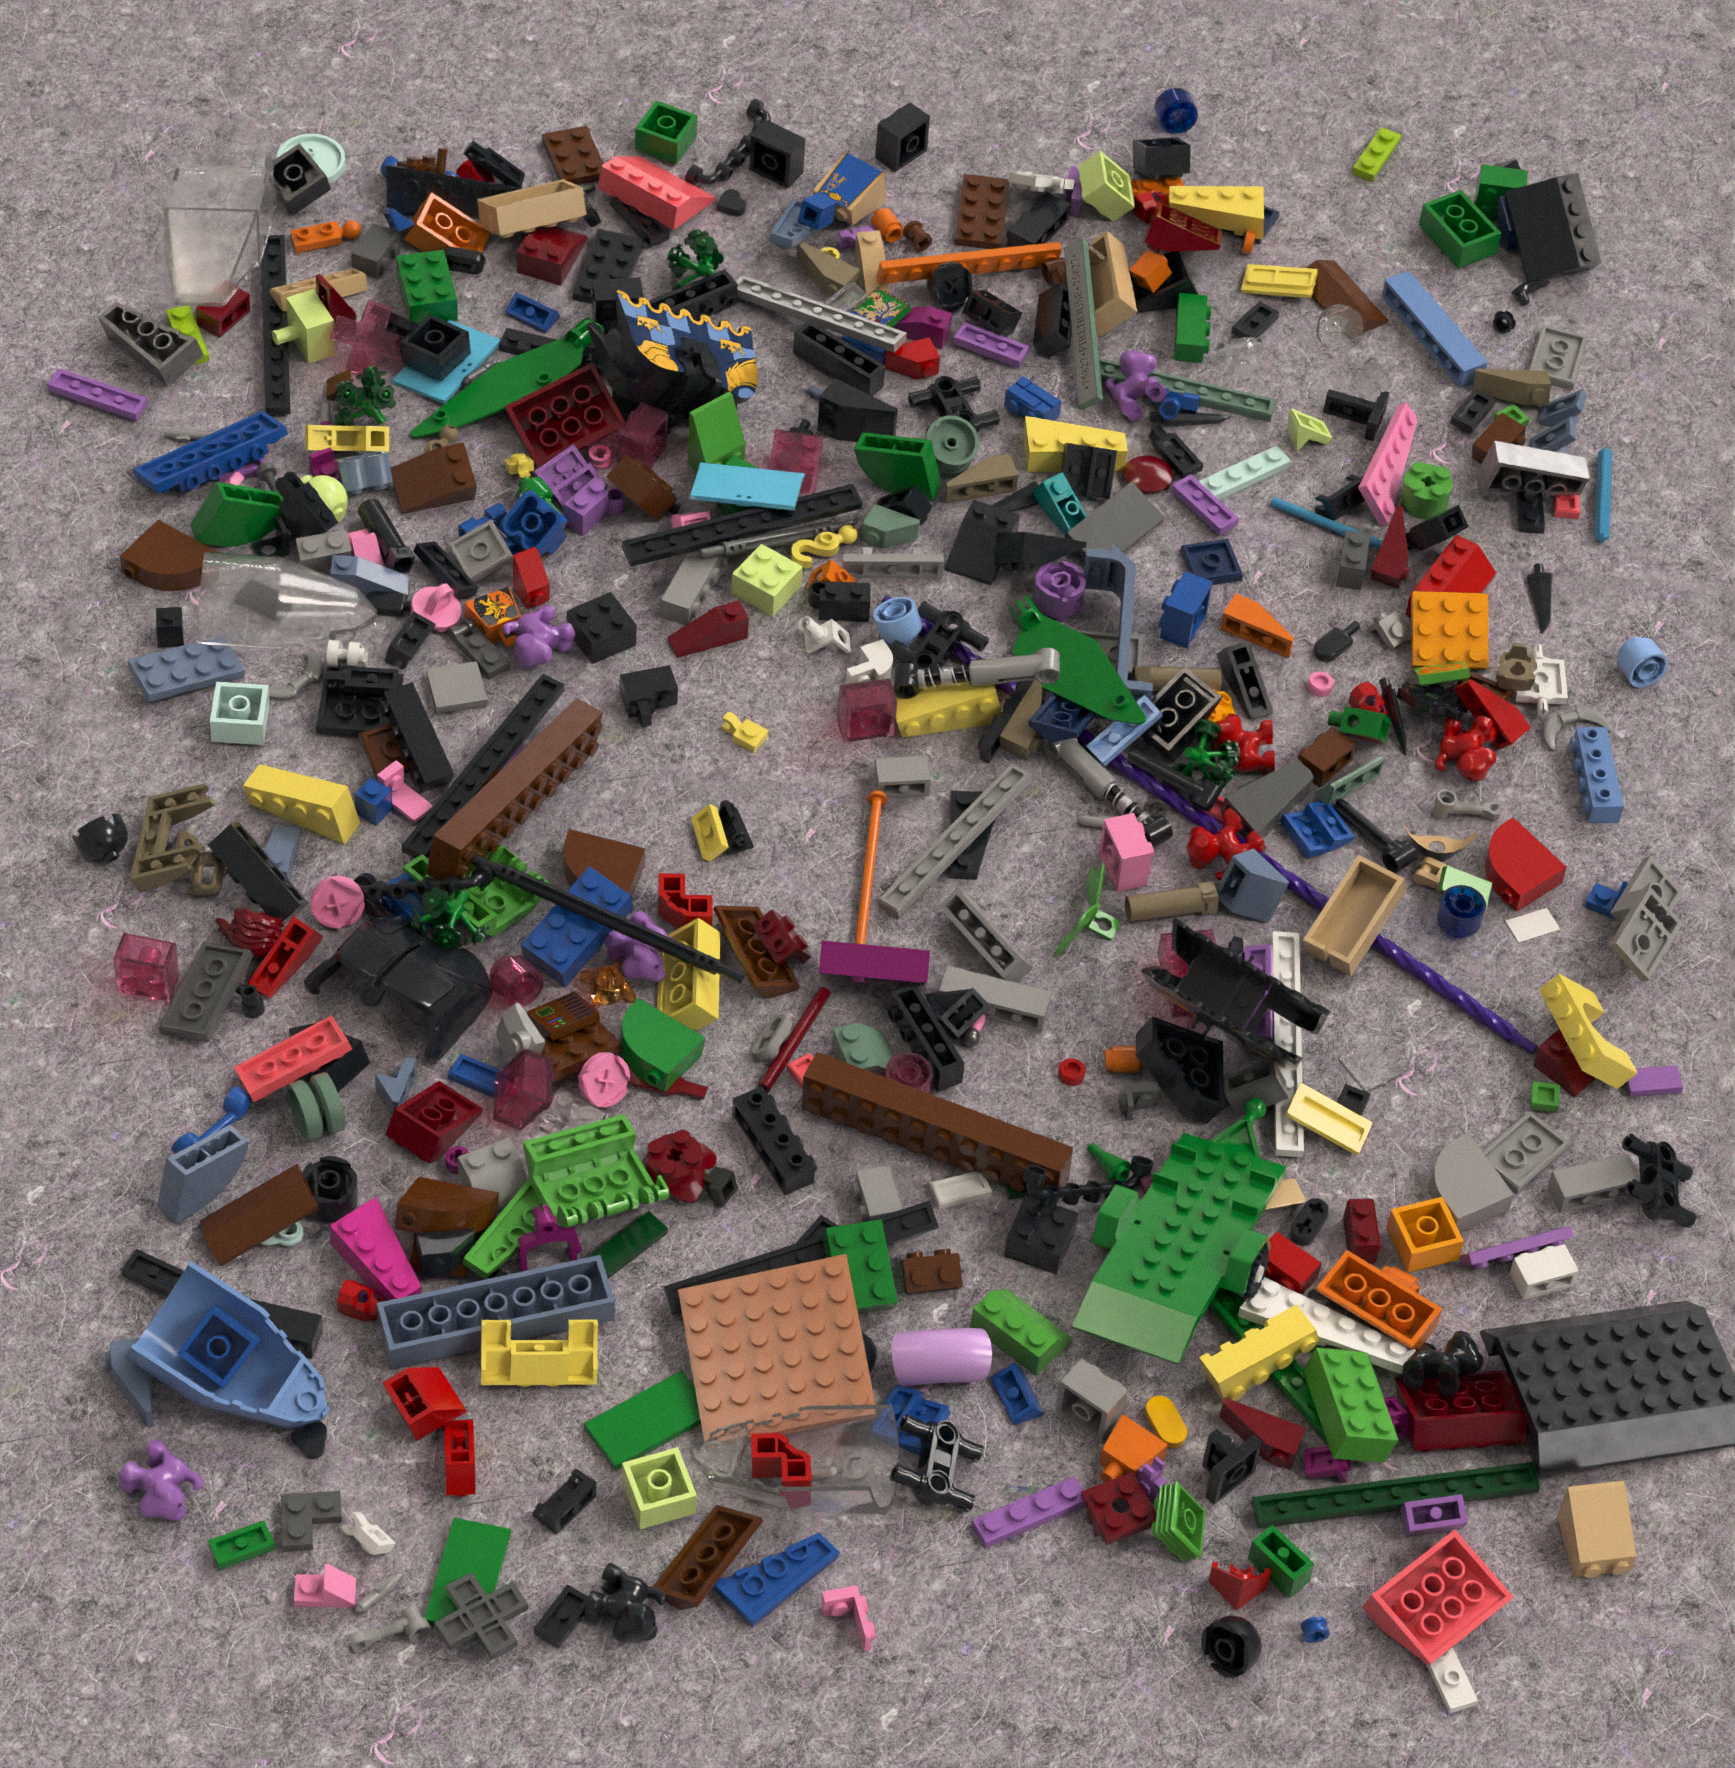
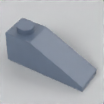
M333 555L330 573L331 594L365 596L372 591L404 593L406 594V599H408L410 576L359 556Z
M275 824L264 852L291 881L302 827Z
M139 1338L109 1341L110 1353H105L106 1371L112 1370L114 1383L146 1426L154 1427L148 1372L125 1358L133 1343L136 1344Z

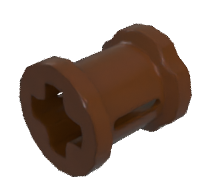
M914 220L904 227L903 235L911 240L917 252H921L931 245L933 239L929 233H925L922 229L921 222Z

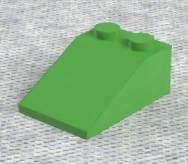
M730 392L690 412L687 464L696 473L698 472L700 462L725 465L734 455L745 460V440L733 395Z

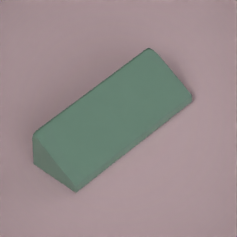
M1382 755L1316 791L1314 794L1326 805L1336 801L1380 776L1386 757Z

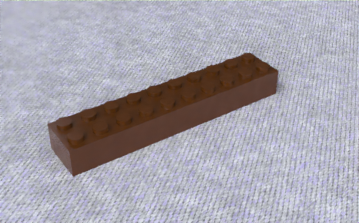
M576 698L433 835L427 875L436 880H444L450 875L458 879L468 878L471 871L477 867L471 864L475 854L486 858L490 853H495L500 843L505 838L509 839L519 824L523 825L528 816L533 811H537L547 797L550 798L554 795L561 783L565 784L570 775L575 770H579L589 756L595 755L599 747V743H597L598 735L603 728L601 723L603 712Z
M816 1052L803 1076L802 1109L813 1115H820L837 1124H844L857 1129L861 1133L870 1134L888 1143L908 1148L914 1153H921L934 1158L938 1162L956 1166L965 1172L977 1171L982 1173L989 1181L1004 1185L1009 1184L1015 1191H1027L1028 1193L1027 1182L1023 1179L1025 1168L1028 1165H1036L1047 1171L1045 1184L1038 1186L1039 1189L1044 1188L1047 1184L1064 1187L1069 1181L1073 1147L819 1052Z

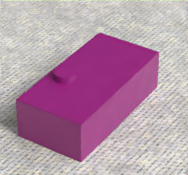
M822 940L819 973L851 976V981L867 983V978L927 983L930 950Z

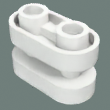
M329 640L327 666L329 668L341 669L342 662L347 663V666L367 667L368 652L359 642H350L349 648L343 649L341 641Z

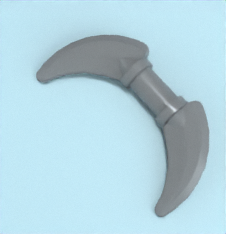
M306 651L305 654L308 658L306 671L296 680L290 681L288 685L269 687V698L282 699L296 696L299 689L313 681H318L323 670L320 658L313 652Z
M1577 705L1576 709L1569 713H1552L1544 724L1543 736L1548 748L1553 751L1555 749V736L1558 730L1567 723L1584 720L1596 723L1601 727H1607L1609 733L1613 729L1608 719L1602 713L1588 706Z

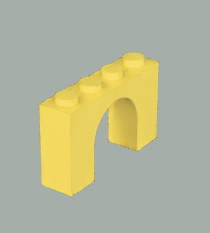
M1557 974L1539 989L1582 1071L1616 1089L1620 1088L1638 1073L1628 1054L1607 1042L1592 1026L1591 1023L1605 1013L1594 992L1561 974Z

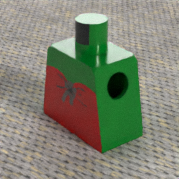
M1346 706L1343 713L1330 711L1328 725L1340 728L1339 732L1343 735L1386 744L1391 719L1385 714ZM1359 720L1357 726L1353 727V722Z

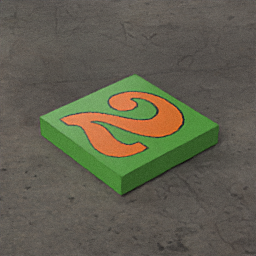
M1464 661L1413 668L1414 677L1419 685L1469 679L1470 677L1469 667Z

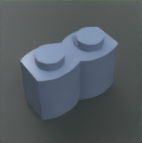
M385 450L336 460L340 483L348 491L349 495L362 493L363 488L373 487V490L384 489L388 487V483L393 482L388 453Z

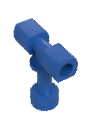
M1166 388L1167 394L1164 400L1160 402L1149 400L1151 403L1160 404L1159 412L1163 418L1173 419L1177 416L1180 409L1197 412L1201 396L1186 392L1182 396L1177 392H1170V389Z
M496 503L484 510V516L476 520L472 517L458 525L459 536L465 535L491 519L498 529L499 524H501L502 519L507 514L506 508L502 504ZM499 531L511 554H517L520 545L510 537L506 538Z

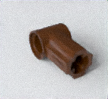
M1065 257L1042 262L1044 280L1047 283L1051 282L1052 286L1061 282L1067 287Z

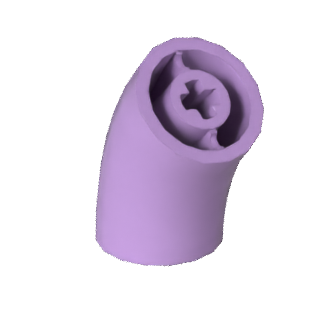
M983 1328L931 1329L895 1333L892 1340L893 1367L897 1380L902 1387L933 1383L982 1382L986 1379L992 1362L990 1338Z

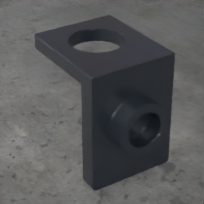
M280 515L275 516L276 537L252 544L261 563L290 555L289 542L292 541V535ZM265 546H273L276 551L272 554H264L261 549Z

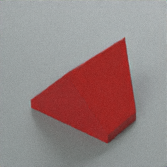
M1212 1562L1208 1582L1237 1611L1267 1589L1271 1568H1265L1263 1574L1253 1576V1566L1240 1570L1236 1569L1233 1564H1230V1570L1227 1572L1218 1568V1562Z

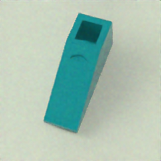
M1063 472L1043 481L1032 490L1043 512L1064 534L1087 517Z

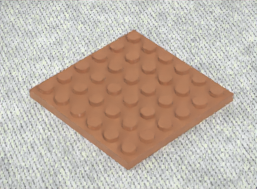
M846 1254L678 1289L706 1450L750 1442L752 1433L787 1434L877 1415Z

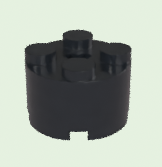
M336 1156L321 1157L320 1161L313 1164L311 1162L304 1168L302 1173L319 1207V1210L308 1215L309 1217L324 1222H336L355 1210L358 1203V1179L356 1171L351 1168V1164L347 1160Z

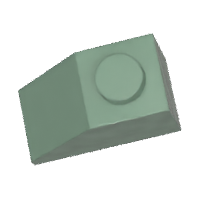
M874 504L862 523L861 541L883 549L916 541L919 536L920 520Z

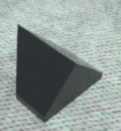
M973 987L965 990L924 994L937 1020L955 1040L991 1008Z

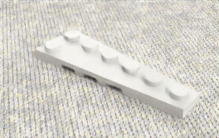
M1265 1277L1261 1281L1262 1285L1260 1289L1258 1288V1293L1252 1299L1248 1297L1238 1313L1239 1317L1264 1326L1267 1320L1297 1304L1317 1330L1319 1338L1317 1345L1323 1347L1325 1345H1333L1340 1348V1350L1367 1352L1371 1364L1400 1374L1404 1372L1403 1364L1405 1361L1413 1356L1416 1351Z

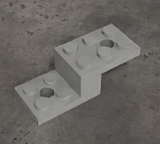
M1652 856L1643 858L1610 912L1621 926L1609 946L1641 981L1651 978L1683 924L1672 911L1683 891Z

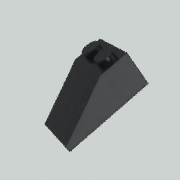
M1179 251L1168 252L1163 255L1168 260L1167 265L1172 273L1154 293L1138 286L1130 273L1137 312L1177 308L1179 293L1199 295L1189 269Z
M835 378L819 397L817 430L837 440L858 442L863 432L896 436L898 408Z
M973 500L964 516L944 570L992 585L1002 564L994 563L996 533L1018 532L1020 515Z
M1030 532L996 533L994 563L1003 564V569L1032 570V566L1047 564L1085 548L1087 542Z
M1184 666L1150 700L1163 716L1140 736L1173 763L1195 739L1193 728L1197 726V720H1208L1222 700V696Z

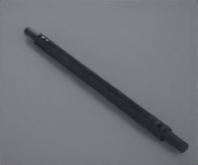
M477 854L472 858L471 864L475 866H488L497 879L633 938L713 975L717 973L740 984L744 979V973L721 964L719 959L502 862L497 864Z

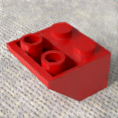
M439 1367L406 1368L383 1382L391 1402L416 1442L467 1412Z

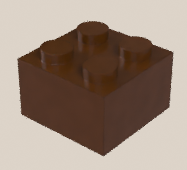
M625 454L606 476L637 506L658 522L678 500L671 493L674 489L638 457L633 460Z

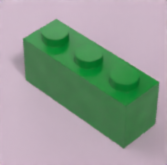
M1179 293L1176 310L1174 361L1202 363L1204 354H1208L1210 340L1205 339V337L1210 335L1211 323L1206 322L1211 317V306H1207L1208 296Z

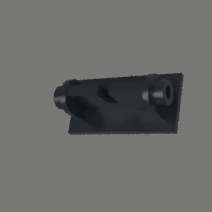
M728 800L722 801L718 813L728 843V853L732 854L754 848L737 807L735 808L734 804Z

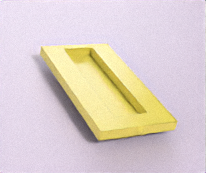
M1248 264L1245 276L1243 277L1241 293L1311 298L1316 284L1318 269Z
M1303 1083L1299 1084L1285 1116L1355 1155L1359 1154L1373 1123Z

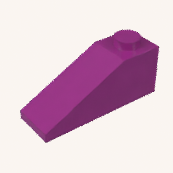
M930 306L912 307V310L892 327L906 332V338L913 341L930 337L935 348L942 350L951 333L952 313Z

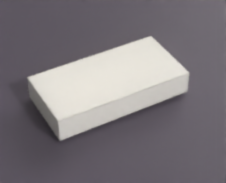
M977 1171L930 1182V1190L939 1210L991 1197L992 1194L987 1179L982 1173Z

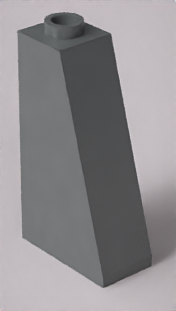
M1297 759L1225 796L1221 813L1223 814L1228 808H1231L1238 814L1243 825L1238 833L1245 840L1247 834L1252 830H1255L1264 839L1280 823L1283 814L1289 813L1309 793L1314 776L1310 769Z

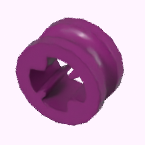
M461 1146L450 1148L445 1156L446 1169L452 1174L458 1175V1163H455V1158L469 1153V1151Z

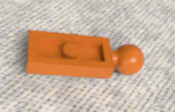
M354 220L346 221L342 227L338 226L337 221L290 230L295 252L300 253L343 244L342 236L348 239H355L361 233V226Z

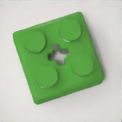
M1177 1481L1175 1484H1165L1164 1487L1160 1485L1158 1497L1154 1500L1157 1511L1156 1521L1152 1523L1154 1537L1160 1539L1167 1546L1169 1552L1175 1554L1183 1562L1186 1559L1190 1561L1191 1558L1195 1560L1196 1557L1200 1559L1206 1510Z

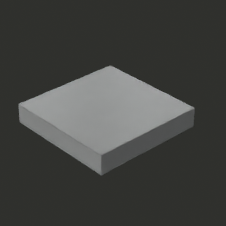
M492 519L448 544L460 567L474 583L513 562V555Z
M477 661L426 669L436 713L487 706V696Z

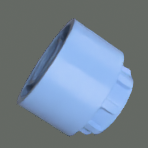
M908 597L889 599L880 604L873 613L881 639L890 643V645L895 640H898L903 645L908 646L918 639V633L922 629V622L913 599Z
M1633 637L1620 647L1617 665L1634 687L1642 688L1655 683L1664 675L1668 667V660L1652 639Z

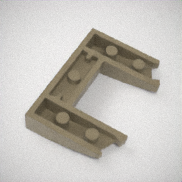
M206 783L148 798L130 881L140 892L158 888L191 870V865L197 856L204 851L205 846L202 843L165 851L170 826L193 818L214 806L213 798L206 795L209 790Z

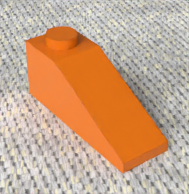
M1235 593L1223 612L1220 630L1289 658L1294 637L1258 602Z

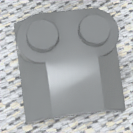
M515 1003L502 1015L496 1036L504 1054L501 1061L503 1071L506 1074L509 1073L511 1078L520 1077L525 1081L533 1079L545 1040L520 1003Z

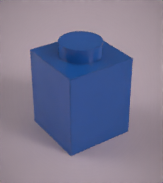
M816 193L803 200L798 221L818 231L832 223L837 202Z
M372 778L354 794L357 815L375 826L392 811V790Z

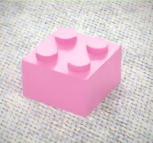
M1134 813L1104 819L1099 854L1116 891L1120 892L1146 886L1148 875L1151 874L1150 863L1151 858L1154 857V849L1151 842H1147L1145 838L1143 824L1137 821Z

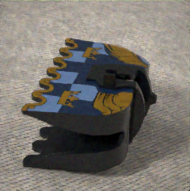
M620 290L615 292L619 330L611 329L607 336L602 332L599 325L593 322L587 324L603 376L619 395L632 402L651 405L653 409L660 411L673 409L681 414L683 418L689 419L691 411L727 392L733 395L737 410L738 404L748 401L756 391L758 373L752 330L748 326H741L738 332H736L728 321L721 320L717 327L713 324L711 318L705 314H701L698 317V321H696L688 310L681 308L677 315H675L665 303H660L656 310L651 306L648 299L640 297L635 304L627 293Z
M1174 918L1172 950L1187 964L1188 974L1180 978L1160 966L1143 968L1141 973L1147 979L1150 986L1168 1000L1197 1017L1191 1029L1195 1030L1198 1023H1203L1206 1026V1030L1202 1035L1206 1037L1211 1029L1214 1030L1216 1027L1224 1032L1229 1040L1242 1048L1246 1046L1268 1059H1274L1276 1063L1295 1071L1303 1058L1281 1048L1257 1033L1258 1026L1270 1009L1294 1025L1318 1035L1331 1011L1319 1004L1313 1003L1300 992L1288 988L1277 978L1262 972L1252 964L1255 959L1254 956L1251 955L1248 961L1240 959L1239 956L1243 953L1241 948L1234 954L1227 948L1215 944L1202 933L1195 932L1179 919ZM1266 991H1268L1266 997H1265L1264 1000L1262 1001L1261 1005L1259 1006L1258 1010H1257L1256 1013L1254 1014V1016H1253V1018L1251 1019L1250 1023L1248 1024V1026L1246 1027V1029H1244L1243 1027H1244L1245 1024L1247 1023L1248 1019L1250 1018L1251 1014H1252L1253 1011L1255 1010L1256 1006L1258 1005L1259 1001H1260L1261 998L1263 997L1264 993H1265Z

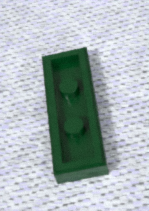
M648 1211L588 1257L601 1255L607 1278H610L667 1235L668 1227Z

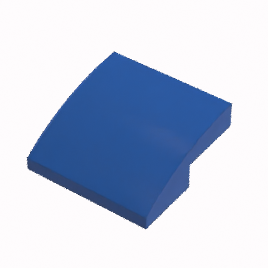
M1322 801L1308 803L1304 811L1283 814L1280 820L1306 858L1319 856L1338 849L1355 838L1331 803L1328 805Z
M895 1385L873 1421L872 1432L898 1447L920 1455L922 1442L915 1436L899 1431L901 1418L903 1415L908 1414L926 1423L929 1421L939 1423L947 1420L949 1417V1406L923 1399L921 1391Z

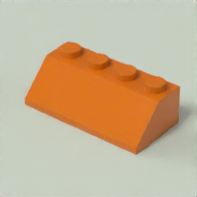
M1348 1250L1344 1252L1316 1287V1291L1410 1349L1418 1348L1427 1341L1437 1328L1442 1308Z

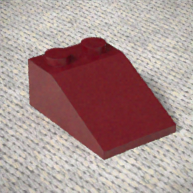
M539 226L525 237L517 250V273L561 286L587 242L588 236L555 226Z
M438 1081L394 1109L385 1135L397 1145L406 1148L419 1159L430 1164L449 1150L481 1115L483 1108L441 1081Z

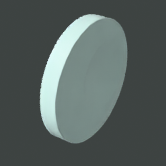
M303 134L295 136L284 142L277 152L276 158L300 143L326 174L329 184L336 181L345 169V153L338 142L324 135Z

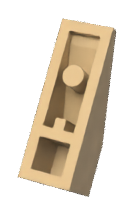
M880 230L856 232L855 257L858 269H860L865 298L877 287L890 293L889 283L878 284L876 279L880 261H886Z

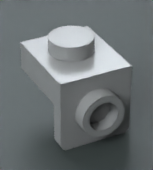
M1385 611L1372 619L1374 624L1367 627L1369 632L1377 629L1389 650L1411 637V633L1397 611L1388 615Z

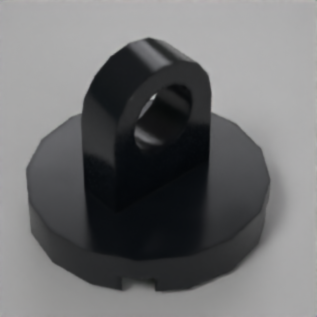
M945 262L940 264L933 271L931 278L927 279V290L930 291V296L934 303L940 308L947 310H956L962 307L972 291L973 282L971 274L960 263Z

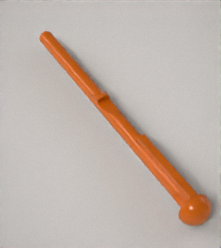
M880 790L872 791L867 797L868 803L872 806L855 944H865L881 806L887 803L885 793Z

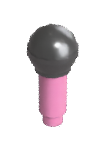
M984 1014L961 1035V1040L966 1046L974 1047L979 1043L980 1031L986 1018Z

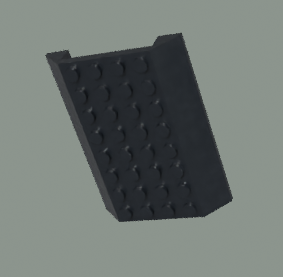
M1685 1300L1480 1331L1489 1357L1500 1355L1535 1439L1529 1450V1455L1538 1476L1735 1446V1375L1709 1316L1702 1306Z

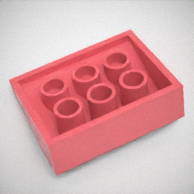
M615 156L601 166L599 190L612 197L616 196L619 198V201L637 208L639 212L648 217L651 216L672 230L678 228L715 201V196L641 156Z
M1453 1530L1374 1592L1362 1608L1383 1632L1426 1664L1431 1665L1514 1597L1459 1533Z

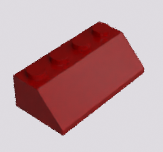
M1456 534L1413 591L1483 593L1496 576V571L1478 544ZM1411 594L1405 614L1411 617Z

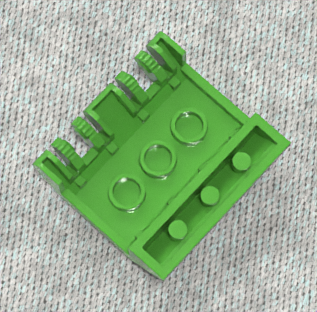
M501 843L495 853H490L486 857L490 861L497 864L502 862L523 873L527 870V864L520 861L506 847L501 846ZM423 854L403 866L402 870L416 882H420L425 877L436 880L427 875L429 859ZM535 870L528 873V875L550 884L545 878L539 876ZM497 878L484 888L475 886L462 889L470 895L463 905L466 908L464 914L476 930L488 925L489 929L485 933L494 937L531 913L542 899ZM456 890L448 896V900L450 898L455 899L460 890Z
M625 1114L523 1142L531 1185L541 1203L550 1207L551 1214L555 1216L558 1226L568 1228L586 1223L588 1218L600 1219L603 1216L607 1217L629 1209L638 1208L639 1203L648 1205L669 1199V1190L662 1176H657L656 1185H654L633 1149L636 1132Z

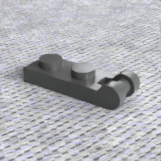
M471 617L464 620L460 626L454 625L448 628V634L452 641L472 662L477 661L479 670L488 680L510 669L509 660L482 633ZM466 633H468V634L470 635V636L467 637V638H465V637L463 636V635L466 634Z

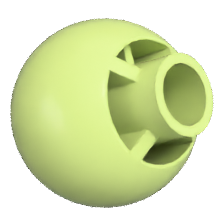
M306 475L301 478L304 484L309 482L317 490L326 506L333 512L338 522H340L346 514L345 511L348 505V497L343 485L335 478L326 475L315 477Z

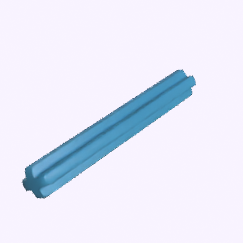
M1603 447V450L1598 451L1594 537L1601 543L1608 540L1610 534L1613 452L1608 450L1607 447Z

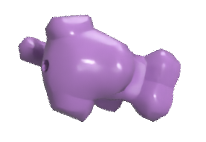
M1129 350L1121 354L1119 362L1121 373L1127 378L1116 385L1115 378H1110L1106 381L1105 385L1107 392L1118 403L1120 412L1126 415L1129 421H1137L1143 416V411L1135 400L1145 395L1154 402H1160L1164 400L1167 390L1155 377L1147 378L1156 368V357L1153 354L1142 353L1138 350Z
M545 605L533 613L524 614L517 621L507 622L501 627L505 636L511 632H517L519 635L515 638L514 655L523 669H534L536 665L549 663L553 657L551 647H555L561 653L572 649L575 631L570 623L554 627L549 625L550 619L555 617V609L551 605Z
M637 911L631 916V921L668 937L664 929L656 926L645 912ZM615 930L608 934L605 939L607 954L614 960H620L624 956H628L621 968L624 977L627 979H645L648 982H661L664 979L666 971L663 968L662 957L658 953L661 951Z
M155 1439L146 1448V1453L150 1456L146 1463L152 1469H144L133 1461L127 1462L118 1475L120 1480L119 1487L126 1493H133L136 1489H142L146 1493L139 1503V1511L144 1517H159L169 1521H179L184 1518L186 1508L184 1506L185 1495L178 1485L187 1481L192 1483L194 1490H199L202 1488L204 1480L199 1474L189 1470L183 1460L173 1456L165 1443Z

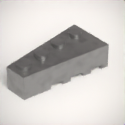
M118 302L113 303L98 316L105 333L166 386H169L204 355L196 338L190 335L187 337L175 328L163 326L159 321L153 318L150 320L142 316L140 312Z
M1494 441L1476 473L1479 495H1489V492H1500V495H1511V492H1525V495H1535L1539 492H1547L1548 495H1580L1590 479L1586 457Z

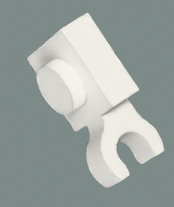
M350 1513L349 1516L355 1521V1527L351 1524L343 1525L342 1530L345 1534L354 1535L361 1543V1547L369 1554L376 1555L391 1552L396 1543L377 1525H370L362 1513Z

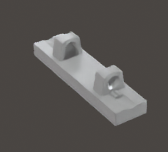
M862 547V554H843L842 568L854 578L942 579L943 554H923L922 548H912V554H872V547Z

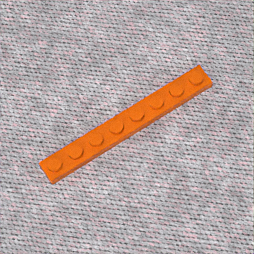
M1060 242L880 261L876 279L878 284L930 279L933 271L945 262L960 263L964 265L965 269H968L970 274L1042 267L1043 261L1060 258L1062 247Z

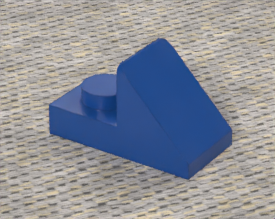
M1623 881L1619 891L1595 883L1586 901L1585 908L1615 919L1610 912L1626 888L1627 882Z

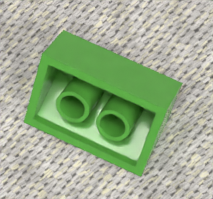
M1008 1289L990 1291L973 1308L970 1327L983 1328L987 1332L991 1343L1035 1376L1073 1338Z

